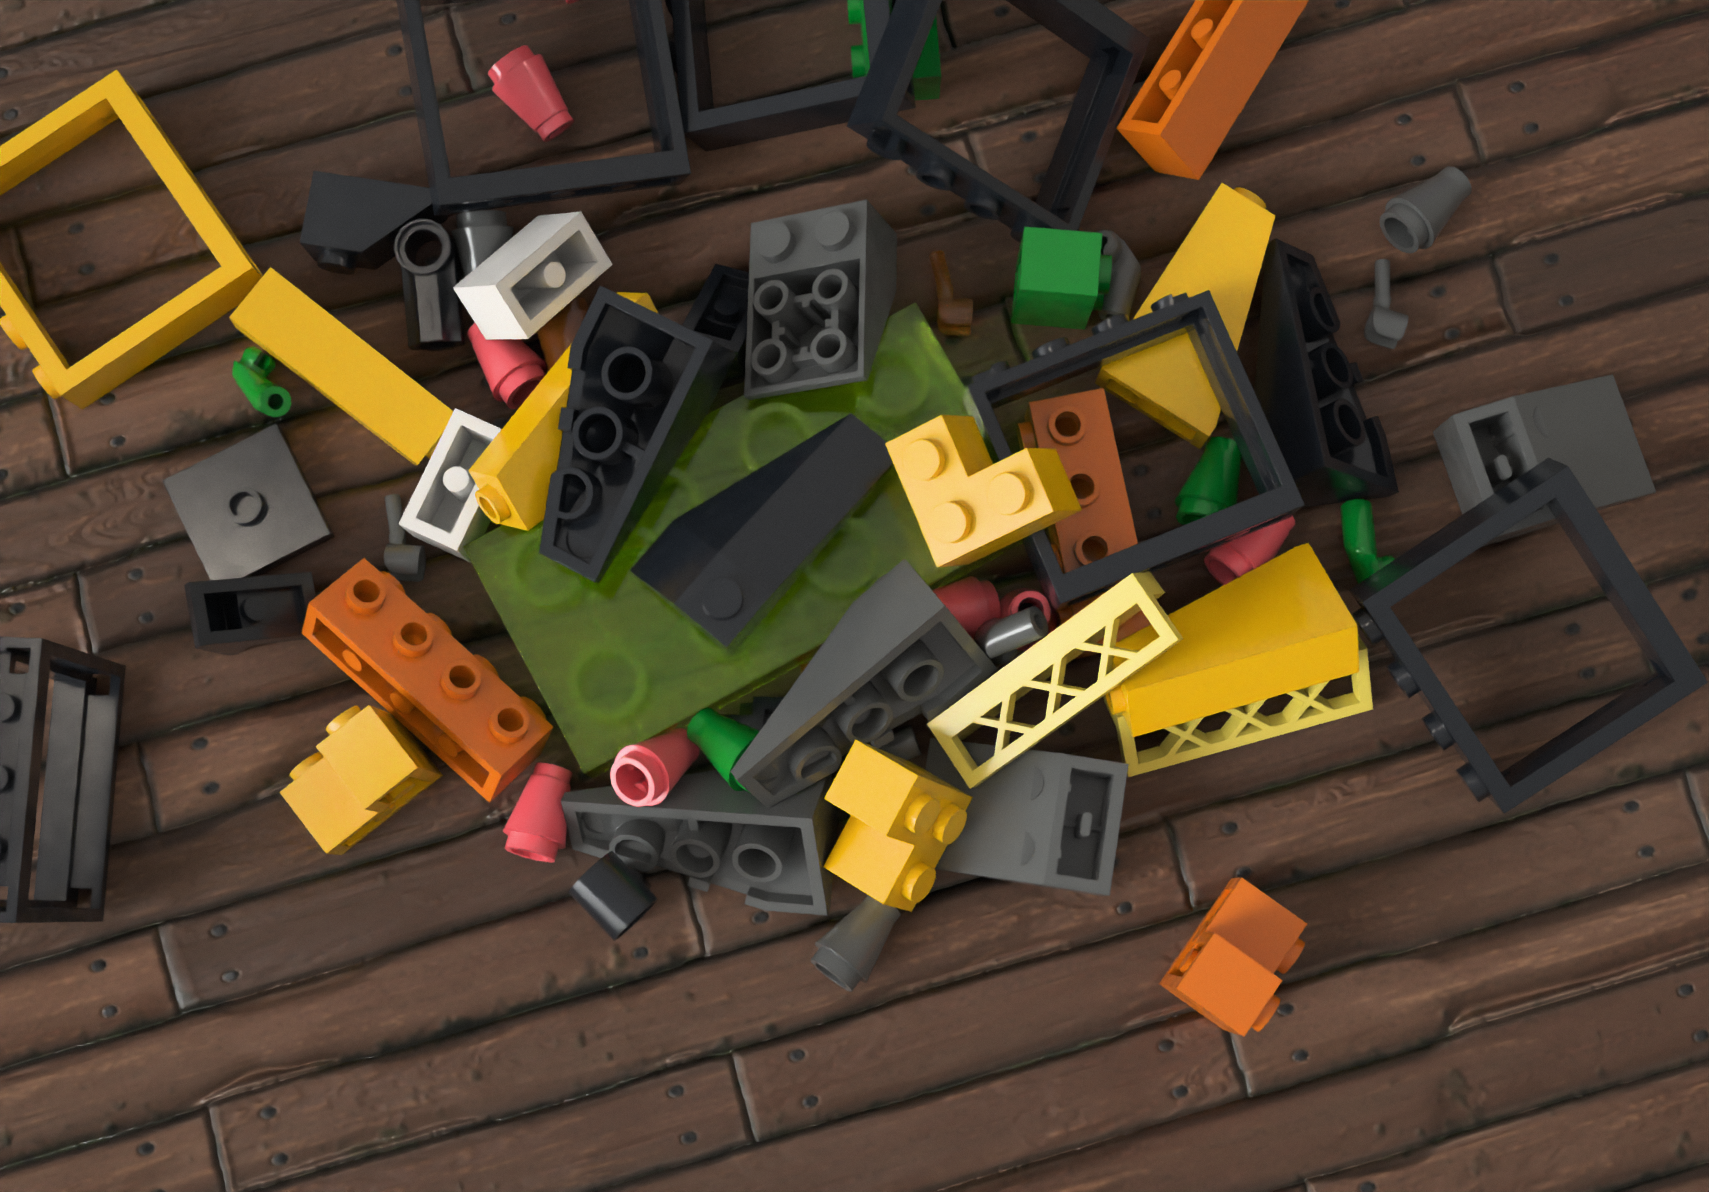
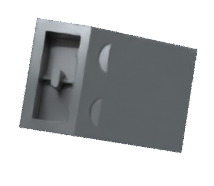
M868 200L751 223L744 397L746 399L753 400L868 380L894 300L897 279V234Z
M1613 374L1520 394L1450 416L1433 431L1462 515L1548 457L1569 466L1597 511L1656 492ZM1545 504L1482 547L1552 526L1559 522L1548 505Z
M930 738L925 770L973 797L966 809L967 820L961 834L954 842L947 845L935 870L1090 895L1110 896L1129 764L1063 753L1027 750L983 783L970 789L938 740ZM962 742L978 767L994 756L995 745Z

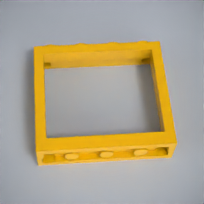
M118 70L113 71L0 146V196L120 118L221 267L70 367L0 262V306L6 314L0 318L1 327L20 350L23 351L27 347L30 349L39 363L38 366L32 369V372L49 396L54 400L62 396L82 410L240 305L263 277L261 271L137 91Z

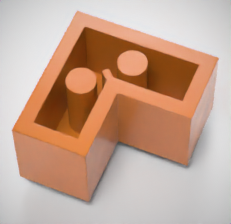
M1231 878L1159 984L1222 1030L1245 1037L1250 1028L1259 1032L1272 1018L1281 1001L1274 993L1283 980L1274 975L1277 970L1285 974L1300 956L1305 942L1298 937L1307 926V923L1244 878Z

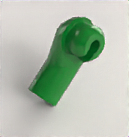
M254 346L247 347L242 354L241 360L239 362L234 360L232 377L256 410L271 417L285 415L290 410L292 404L289 392L266 379L276 367L275 359Z
M1352 499L1340 506L1344 550L1355 580L1359 584L1395 560V558L1390 555L1377 556L1372 503L1365 499Z

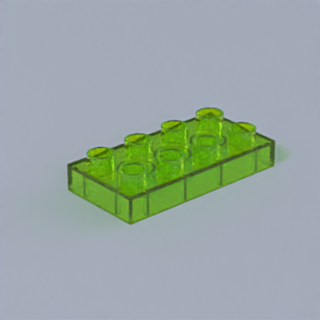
M916 302L887 318L868 380L748 400L743 395L706 415L600 583L593 582L539 553L544 520L529 531L501 525L463 546L584 774L592 778L599 776L612 768L617 754L624 747L670 732L676 728L684 729L688 727L692 718L700 710L710 707L717 711L812 659L851 604L881 576L887 574L902 560L906 559L933 590L953 582L1023 543L1022 540H1019L968 565L936 567L895 466H893L732 657L630 572V569L674 519L850 413L886 442L940 415L968 416L962 402L966 389Z

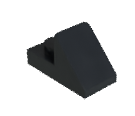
M715 264L682 326L715 341L735 353L736 356L730 366V370L745 373L749 272Z
M312 572L195 581L184 585L195 649L230 656L237 655L252 645L307 639L302 634L308 603L316 597Z

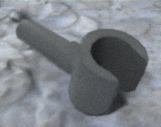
M1379 259L1375 261V298H1373V308L1364 328V337L1371 343L1395 349L1397 341L1401 340L1404 336L1409 316L1389 309L1391 303L1390 261Z
M400 495L385 496V505L390 534L388 535L389 544L386 545L384 551V563L398 581L420 582L424 579L425 548L422 545H406L407 535L405 529L399 525L403 516Z

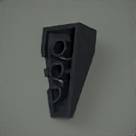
M1276 238L1267 244L1265 253L1254 392L1305 504L1303 507L1344 503L1352 499L1385 498L1399 493L1386 434L1378 416L1366 418L1354 388L1355 385L1364 381L1357 362L1349 363L1343 351L1337 346L1333 333L1337 332L1340 328V320L1313 255Z
M599 286L570 348L567 368L572 370L567 407H561L558 429L563 431L557 471L553 472L550 477L539 549L540 554L593 582L600 583L707 415L736 356L735 353L695 331L607 288Z
M852 413L848 414L674 519L630 569V572L732 657L892 469L894 464L885 445L887 442Z

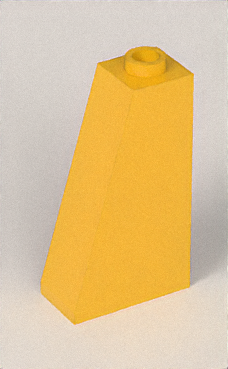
M1221 183L1133 320L1151 313V305L1167 295L1172 294L1175 297L1186 292L1188 298L1209 290L1236 351H1238L1276 215L1266 210L1264 201L1253 192L1241 187H1236L1233 190L1224 183ZM1188 333L1102 366L1095 381L1096 385L1104 388V390L1198 449H1201L1217 425L1221 407Z
M270 267L229 317L235 328L415 466L420 463L424 456L430 459L453 411Z
M617 292V294L658 313L648 293ZM571 344L468 470L479 488L475 492V497L480 508L496 524L529 531L544 520L550 477L553 472L557 471L563 431L558 429L561 407H567L572 370L567 368Z
M1302 544L1167 615L1183 637V640L1104 696L1111 714L1123 713L1132 736H1140L1358 673V626L1310 544ZM1152 624L1117 642L1115 647L1140 651L1160 636ZM1114 656L1112 670L1124 663L1128 658Z

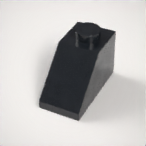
M313 171L300 244L317 261V266L323 270L346 275L354 274L356 267L376 270L396 256L394 251L395 238L400 229L408 222L417 219H430L441 225L447 221L448 215L434 216L430 188Z

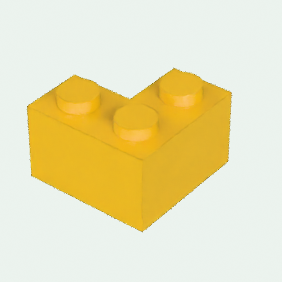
M940 415L885 443L936 567L971 564L1082 510L1056 449L1025 448L993 464L973 416Z
M356 705L338 715L328 724L326 731L330 736L316 746L319 752L303 760L290 772L289 775L294 781L279 793L326 854L343 855L443 775L408 729L392 714L368 705L363 710Z
M855 739L824 798L850 814V817L823 867L880 903L912 912L916 903L922 901L933 887L936 878L935 868L947 845L954 842L961 834L967 820L966 809L973 797L913 762Z

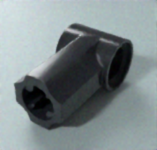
M430 219L410 221L400 229L395 238L394 245L395 255L401 264L408 347L411 350L441 351L465 345L462 302L453 289L460 282L459 271L461 270V263L454 240L440 224ZM430 241L442 243V253L435 263L429 266L416 265V253L424 243Z
M610 851L597 861L569 890V894L614 941L619 939L643 918L658 901V898L650 891V882L643 874L636 869L628 868L613 851Z

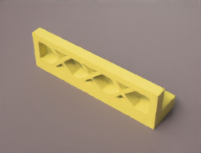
M1150 571L1131 573L927 723L970 789L983 783L1183 640L1179 631L1156 600L1165 592ZM1141 610L1160 636L1140 651L1115 647L1118 627ZM1102 638H1104L1103 644L1097 643ZM1084 651L1102 653L1096 683L1087 689L1063 684L1066 665ZM1114 656L1128 658V660L1112 670ZM1052 675L1051 682H1050V681H1045L1047 678H1049V677ZM1033 688L1049 691L1046 716L1042 722L1035 726L1012 721L1015 702ZM1062 694L1076 696L1060 708ZM1001 712L1000 718H996L995 716ZM983 725L998 728L994 756L978 767L961 740ZM1011 731L1024 733L1009 744Z
M1358 635L1359 672L1351 674L1352 693L1326 699L1318 694L1328 684L1329 681L1286 693L1292 696L1293 699L1280 713L1265 716L1257 712L1267 700L1265 699L1226 710V712L1232 714L1221 729L1204 733L1196 729L1204 717L1164 728L1170 733L1160 746L1139 752L1136 751L1135 739L1131 734L1123 713L1112 715L1105 696H1103L1106 707L1116 726L1122 763L1129 764L1127 776L1132 777L1373 710L1367 647Z

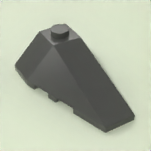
M904 559L887 574L881 576L851 604L730 772L765 807L770 808L836 772L841 764L842 756L849 753L855 739L863 743L870 742L873 747L880 748L894 740L893 728L921 713L928 721L937 717L971 692L996 671L997 668L910 563Z
M717 770L683 775L661 803L654 806L636 807L629 805L616 794L613 786L565 792L561 799L573 850L598 858H602L610 851H613L627 867L648 872L655 866L690 876L687 886L708 892L711 883L747 895L744 904L765 911L828 916L831 907L833 873L823 866L836 844L838 821L837 806L824 799L833 783L832 774L770 808L765 807L757 798L745 790H733Z

